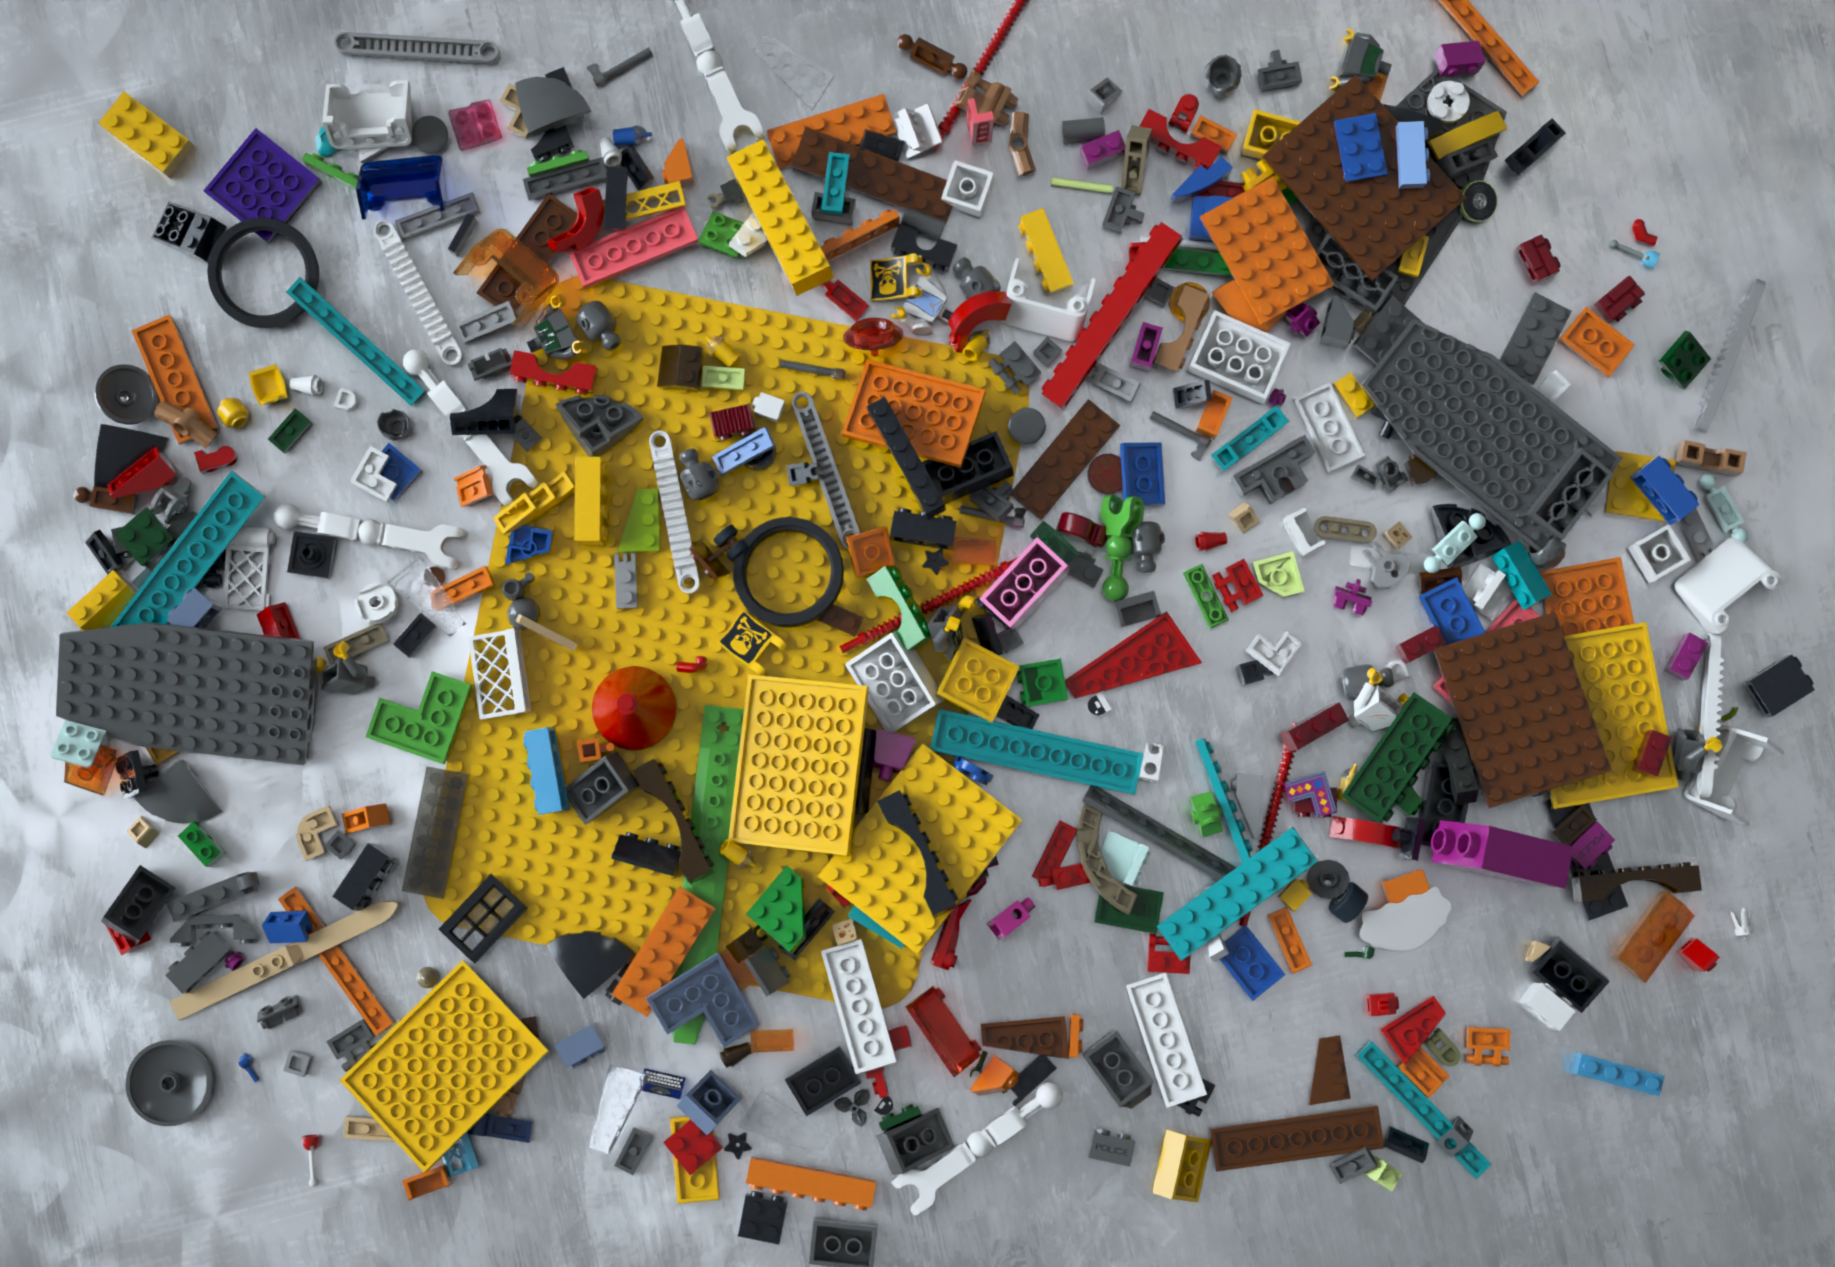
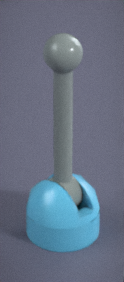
M1617 240L1610 242L1612 248L1618 247L1642 257L1643 263L1654 269L1660 253L1655 251H1647L1643 254L1619 244Z

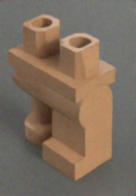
M973 70L966 81L968 87L962 89L955 106L967 111L968 99L974 98L978 114L992 111L994 123L1002 126L1006 125L1010 115L1001 110L1004 105L1010 109L1014 108L1018 98L1011 93L1012 89L1010 87L1004 86L999 82L990 83L980 78L981 74ZM977 86L984 91L983 96L975 92L976 90L973 88Z

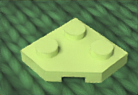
M1293 551L1252 563L1257 582L1278 595L1287 597L1305 591Z

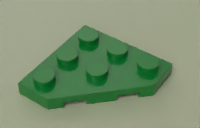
M786 866L746 915L788 952L793 954L806 938V929H804L805 900H803L804 879L790 867Z

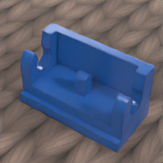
M308 911L270 912L262 924L269 943L307 942L309 937L306 928L308 931H312Z

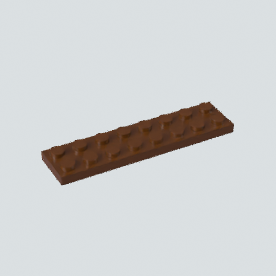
M805 127L791 167L825 179L829 152L850 154L846 181L847 188L903 209L909 207L945 220L946 225L953 207L941 200L947 183L946 179L866 149L862 151L856 145Z
M1377 1105L1209 1128L1216 1172L1353 1153L1365 1146H1368L1369 1150L1384 1148Z

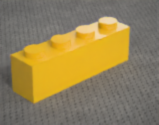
M1044 208L1020 216L1018 228L1021 235L1026 236L1028 242L1025 245L1028 253L1034 256L1033 266L1036 273L1040 272L1043 280L1040 282L1044 292L1048 291L1049 296H1053L1073 288L1074 282Z

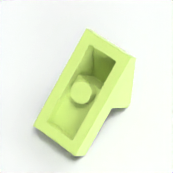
M1373 1155L1378 1163L1377 1167L1363 1174L1393 1191L1403 1173Z

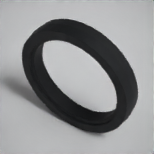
M271 218L249 219L230 227L215 243L209 256L207 268L210 290L218 305L234 320L255 328L282 326L298 318L305 309L296 301L285 310L272 315H254L239 308L228 296L222 280V265L228 250L238 239L249 233L257 231L279 233L293 242L300 251L305 264V281L315 291H317L319 284L318 260L309 241L293 226Z
M781 517L759 525L745 537L744 541L748 547L734 560L733 578L735 589L741 602L755 617L778 627H799L819 619L833 606L842 588L844 566L837 544L821 527L805 519ZM789 531L803 533L820 543L829 557L831 574L828 587L814 605L803 611L778 613L762 606L749 590L746 574L749 559L755 548L763 540L774 534Z

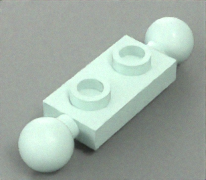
M1703 475L1700 479V485L1704 490L1709 491V494L1704 496L1724 533L1732 530L1731 537L1745 543L1748 540V532L1739 527L1745 521L1724 486L1716 488L1717 479L1714 475Z
M1475 513L1470 516L1468 525L1466 522L1461 521L1432 549L1436 556L1428 557L1425 560V570L1429 573H1436L1441 567V562L1449 565L1478 537L1473 531L1480 530L1485 526V517L1480 513Z

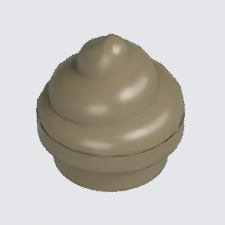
M424 967L417 973V982L423 988H431L438 981V974L431 967Z

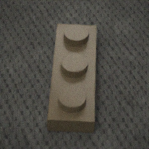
M380 623L371 625L323 647L329 663L332 664L338 659H343L335 656L333 653L337 643L346 642L349 645L346 653L354 658L389 642L390 639L383 624Z

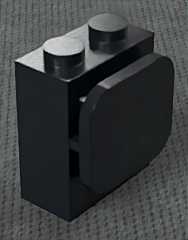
M1792 654L1772 663L1744 682L1767 718L1775 716L1815 690L1812 686L1814 683L1811 677L1807 674L1805 675L1801 669L1802 664L1800 660Z

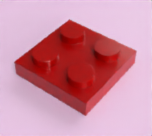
M691 1119L663 1142L689 1175L693 1174L723 1148L711 1132L706 1135Z

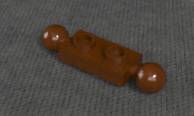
M902 34L898 37V47L903 51L912 50L910 58L944 76L948 74L949 70L956 79H963L967 75L968 70L965 64L953 63L954 55L920 37L915 43L908 34Z

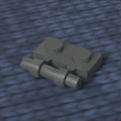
M1016 341L999 354L1003 360L1002 363L999 364L995 358L988 363L993 369L992 372L1003 380L1004 386L1008 390L1010 389L1014 395L1021 390L1017 385L1019 381L1026 387L1042 374ZM1007 367L1015 374L1013 378L1005 371Z
M364 1019L326 1041L337 1060L343 1056L346 1057L347 1062L341 1065L345 1072L350 1070L376 1045L370 1046L368 1043L375 1036ZM361 1046L364 1051L354 1056L351 1051Z

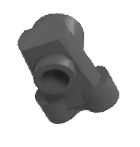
M1389 456L1384 457L1375 464L1384 481L1383 486L1388 493L1409 480L1404 471L1400 472L1398 464L1391 460ZM1386 465L1388 466V472L1385 471Z

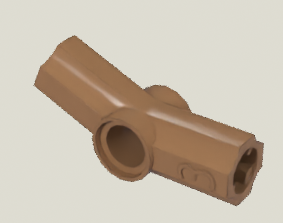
M1025 112L1011 113L1008 148L1012 154L1019 177L1030 175L1036 171L1027 144L1029 114ZM1018 140L1023 143V146L1015 148L1012 143Z
M164 401L157 405L154 412L156 418L172 425L179 434L190 436L204 448L209 447L218 435V433L200 421L199 415L192 409L185 408L182 410Z

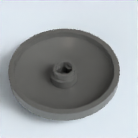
M177 1040L160 1041L144 1048L131 1062L126 1075V1093L134 1111L147 1122L158 1126H176L192 1120L204 1109L212 1092V1072L206 1058L192 1045Z

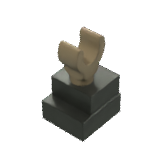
M735 179L720 185L721 194L711 193L707 195L708 200L716 199V203L710 206L712 209L718 208L725 200L727 204L735 201L736 204L744 202Z

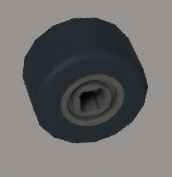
M1349 882V886L1344 894L1331 900L1329 911L1342 922H1351L1366 906L1368 894L1354 882Z

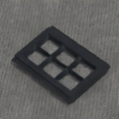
M491 873L442 924L439 930L466 957L476 964L528 908Z

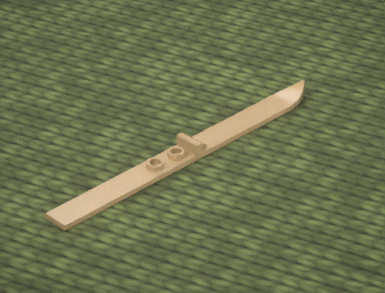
M382 901L372 904L308 935L309 939L307 942H296L283 946L260 959L170 1001L178 1021L386 922L399 908V902Z

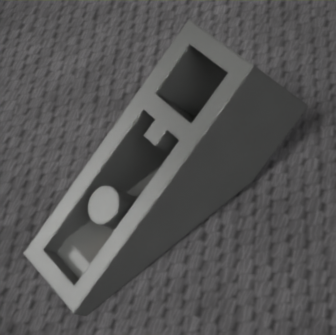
M1488 138L1446 154L1436 164L1452 180L1497 158L1498 155Z

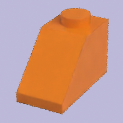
M683 138L677 141L664 162L665 170H662L664 183L680 181L681 185L694 183Z
M386 803L365 806L342 813L346 834L390 824Z
M994 1055L969 1090L978 1096L1008 1091L1009 1088H1012L1017 1083V1077L1020 1073Z

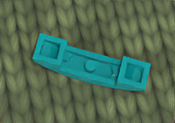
M1276 405L1234 439L1211 454V457L1224 472L1289 423V420Z

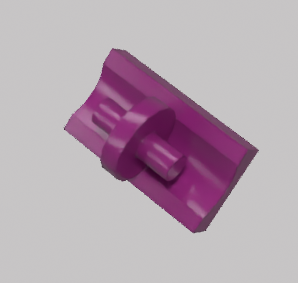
M1356 579L1354 584L1347 582L1345 588L1335 586L1334 607L1345 609L1347 600L1355 602L1352 612L1363 616L1367 607H1371L1372 597L1364 595L1367 588L1360 586L1361 580Z

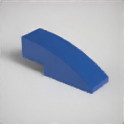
M1222 156L1208 170L1200 165L1172 194L1171 200L1173 202L1185 200L1209 190L1229 175L1233 167Z

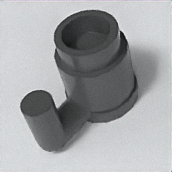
M528 572L525 574V578L520 581L515 579L505 581L502 586L503 594L511 601L522 598L525 593V587L535 580V576Z

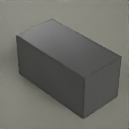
M1359 464L1351 475L1352 479L1372 490L1375 489L1381 478Z

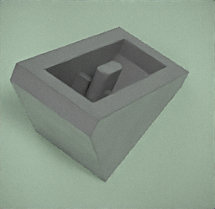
M1107 77L1089 90L1086 102L1098 113L1102 114L1121 94L1122 90Z
M135 558L123 569L130 581L139 589L153 572L148 564L143 567Z

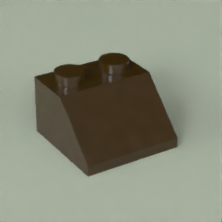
M682 344L662 346L657 387L698 392L704 353L703 348Z

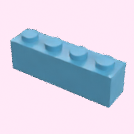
M555 727L525 731L523 743L528 752L527 765L531 770V787L535 792L534 806L536 811H538V815L570 810Z
M1577 1052L1571 1072L1660 1096L1665 1077L1664 1075Z

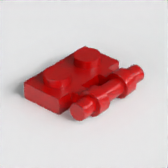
M1245 559L1225 568L1228 574L1225 578L1222 577L1220 572L1212 575L1216 582L1214 583L1216 588L1220 589L1224 597L1223 601L1226 606H1229L1231 612L1239 609L1235 602L1236 600L1241 598L1245 606L1263 596ZM1232 582L1237 591L1233 595L1226 585Z

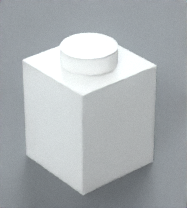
M761 392L759 397H755L752 408H754L755 415L778 423L785 406V401Z

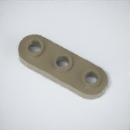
M1322 516L1314 523V532L1321 538L1369 543L1377 535L1375 525L1367 521ZM1325 524L1327 531H1322L1320 526ZM1342 527L1348 529L1347 534L1341 532ZM1362 530L1368 531L1367 537L1362 535Z

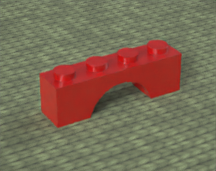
M1148 109L1139 126L1152 129L1150 143L1156 145L1159 151L1175 155V158L1180 162L1186 163L1187 161L1193 165L1194 169L1202 165L1208 170L1213 165L1222 147L1205 137L1192 144H1183L1176 141L1168 132L1167 117L1151 109Z
M514 350L509 375L517 383L526 384V381L535 382L534 385L546 388L547 385L555 386V389L567 392V389L575 390L576 394L587 396L588 393L593 394L598 368L595 365L575 362L565 373L549 374L540 368L535 354Z

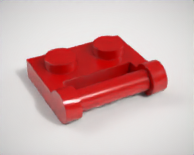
M1149 934L1147 972L1190 974L1191 955L1181 961L1175 952L1155 951V945H1169V943L1162 936Z

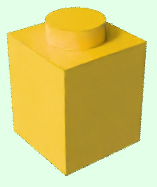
M1294 879L1277 898L1292 912H1295L1312 893L1309 891V885L1303 879L1300 881Z

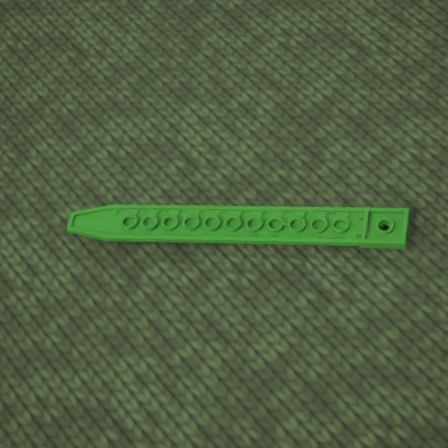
M705 705L691 820L695 826V829L692 831L695 837L699 836L705 846L702 848L705 856H710L714 866L711 867L712 874L693 884H690L684 875L682 887L716 909L671 981L717 953L729 860L720 854L719 850L723 842L729 838L744 709ZM722 722H726V726L729 727V731H725V734H721V731L717 729L718 726L722 725ZM701 1013L674 1030V1042L695 1045L705 1020L704 1014Z

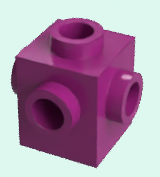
M1304 303L1288 310L1284 315L1290 324L1288 326L1290 330L1295 334L1300 333L1305 337L1321 323L1316 316V310Z

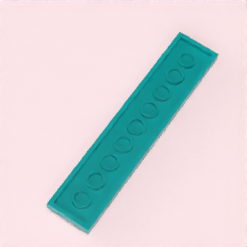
M230 471L110 627L140 622L168 624L167 619L171 609L182 603V598L188 590L196 588L266 496L234 471Z
M938 709L930 750L1132 795L1136 793L1143 753L997 721L990 723L982 718Z

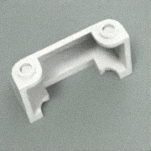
M409 80L394 81L390 85V92L350 94L349 89L339 83L326 84L322 124L329 144L336 149L409 145L412 140L411 87Z

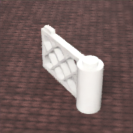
M243 526L227 546L222 608L262 611L270 606V594H266L269 549L271 544L275 542V532H272L271 528ZM232 550H239L245 557L237 565L231 559ZM244 551H252V552H250V553L247 555ZM255 552H264L263 562L257 566L250 557ZM246 560L254 567L248 575H245L239 568ZM235 570L243 577L236 585L230 580V574ZM257 571L262 576V582L255 587L248 578ZM245 581L253 588L246 596L238 590V587ZM235 590L242 599L236 605L228 604L229 595ZM256 592L261 597L260 606H252L247 598Z

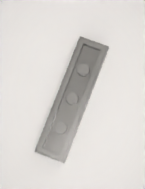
M471 192L395 220L402 240L405 241L465 219L467 214L473 216L481 212L474 193Z

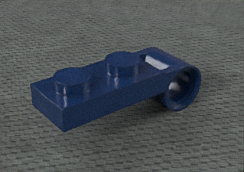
M485 1114L467 1134L530 1143L534 1121Z

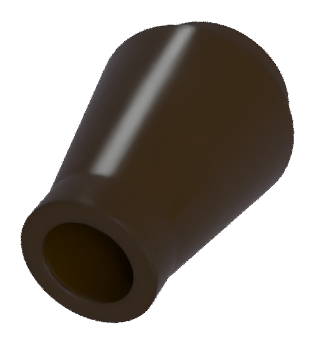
M748 1042L723 1048V1051L719 1054L724 1066L728 1068L730 1066L734 1067L748 1055L752 1054Z

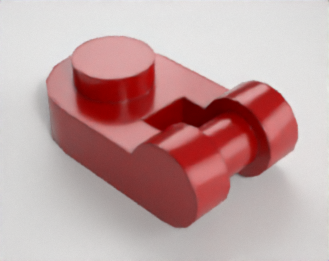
M1192 94L1183 95L1168 124L1172 126L1177 125L1182 128V131L1187 132L1199 107L1197 97ZM1179 115H1185L1187 119L1183 120L1179 118Z

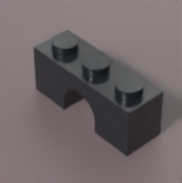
M899 224L891 244V251L894 252L895 256L900 257L915 253L918 256H922V262L933 266V270L941 273L944 271L949 272L957 251V244L938 238L936 245L932 249L923 250L916 243L919 230Z

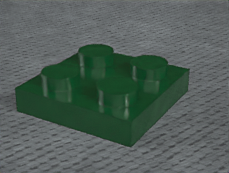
M148 507L143 509L114 534L143 567L175 540Z

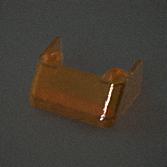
M496 229L471 248L453 273L455 275H468L475 265L483 266L491 258L521 283L516 292V299L524 309L512 324L515 327L526 326L558 285L559 276L553 268L507 229Z

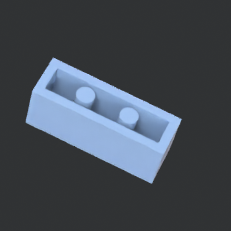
M1424 121L1398 122L1396 126L1399 189L1424 188L1427 181H1430V170L1426 169V161L1429 160V149L1425 148V140H1428V129L1424 127Z

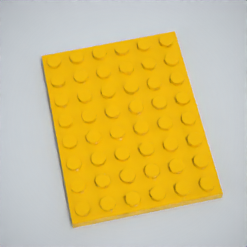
M1647 622L1564 636L1612 771L1549 790L1552 808L1557 809L1678 788L1671 745H1669L1658 777L1650 778L1632 771L1646 731L1654 730L1669 736Z
M748 674L728 839L735 843L850 856L869 686Z
M922 743L878 800L899 790L902 795L907 793L912 804L909 806L912 814L916 812L921 822L918 827L921 833L926 832L931 842L927 846L930 852L935 850L940 861L936 864L940 871L944 869L949 879L946 884L949 890L954 889L959 899L955 901L956 905H958L1023 820ZM878 802L873 805L852 832L850 856L835 854L818 875L821 880L917 955H919L954 910L952 909L936 918L933 917L923 897L926 887V869L921 851L906 833L888 824Z
M462 960L339 1081L417 1166L426 1173L550 1051L480 976Z

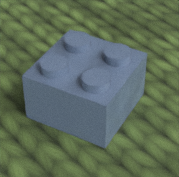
M194 588L184 594L183 601L179 606L171 609L167 621L172 625L207 628L223 608L205 592Z
M594 1023L554 1046L566 1068L572 1065L573 1069L587 1062L586 1057L589 1055L593 1059L605 1052L604 1047L608 1043L598 1024Z
M710 1070L685 1095L677 1107L708 1135L736 1106L741 1098Z

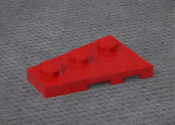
M1432 996L1381 1029L1382 1034L1404 1066L1444 1018L1446 1012L1435 996Z

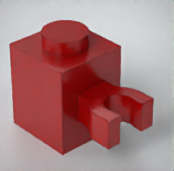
M1395 993L1366 994L1368 1016L1396 1014V1009H1399L1398 997H1395Z

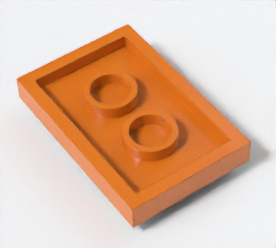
M1588 307L1581 311L1559 339L1607 378L1612 375L1635 346L1634 343Z

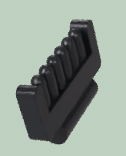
M979 597L975 600V603L981 610L984 609L988 614H991L1007 630L1010 628Z

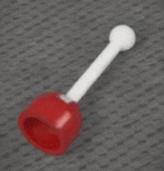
M317 1134L302 1136L303 1147L309 1151L311 1173L309 1185L311 1187H315L318 1183L315 1179L314 1150L319 1145V1135Z

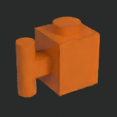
M598 737L576 740L580 762L601 759L600 752L614 750L612 742L599 743Z

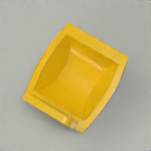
M277 364L249 372L250 384L260 406L287 398L285 382Z

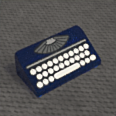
M644 1068L639 1090L681 1099L686 1078Z

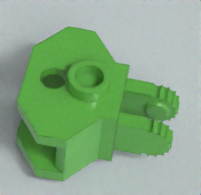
M1211 791L1190 797L1193 809L1191 816L1194 824L1198 826L1201 837L1223 832L1220 819L1223 816L1220 804L1216 805Z

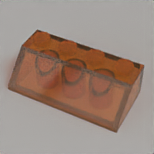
M1660 890L1611 958L1642 982L1646 983L1695 917L1694 914L1684 903L1668 891Z

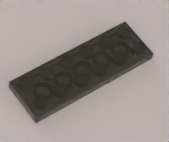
M426 767L402 891L445 899L469 774Z

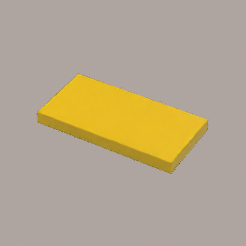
M687 1116L670 1118L671 1135L690 1119ZM716 1154L691 1175L688 1174L673 1155L677 1204L720 1200Z

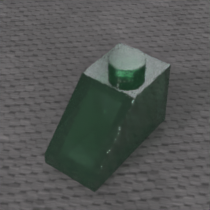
M1042 521L1030 535L1032 541L1038 537L1067 565L1079 553L1058 531L1045 521Z

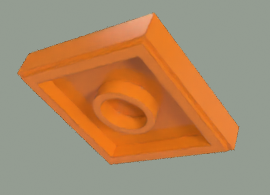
M886 526L846 537L856 578L876 573L884 566H896Z

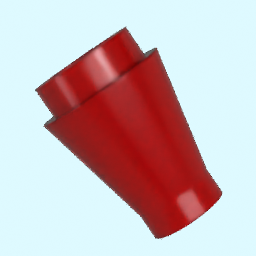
M1200 532V534L1195 535L1196 548L1198 551L1206 552L1227 544V535L1225 532Z

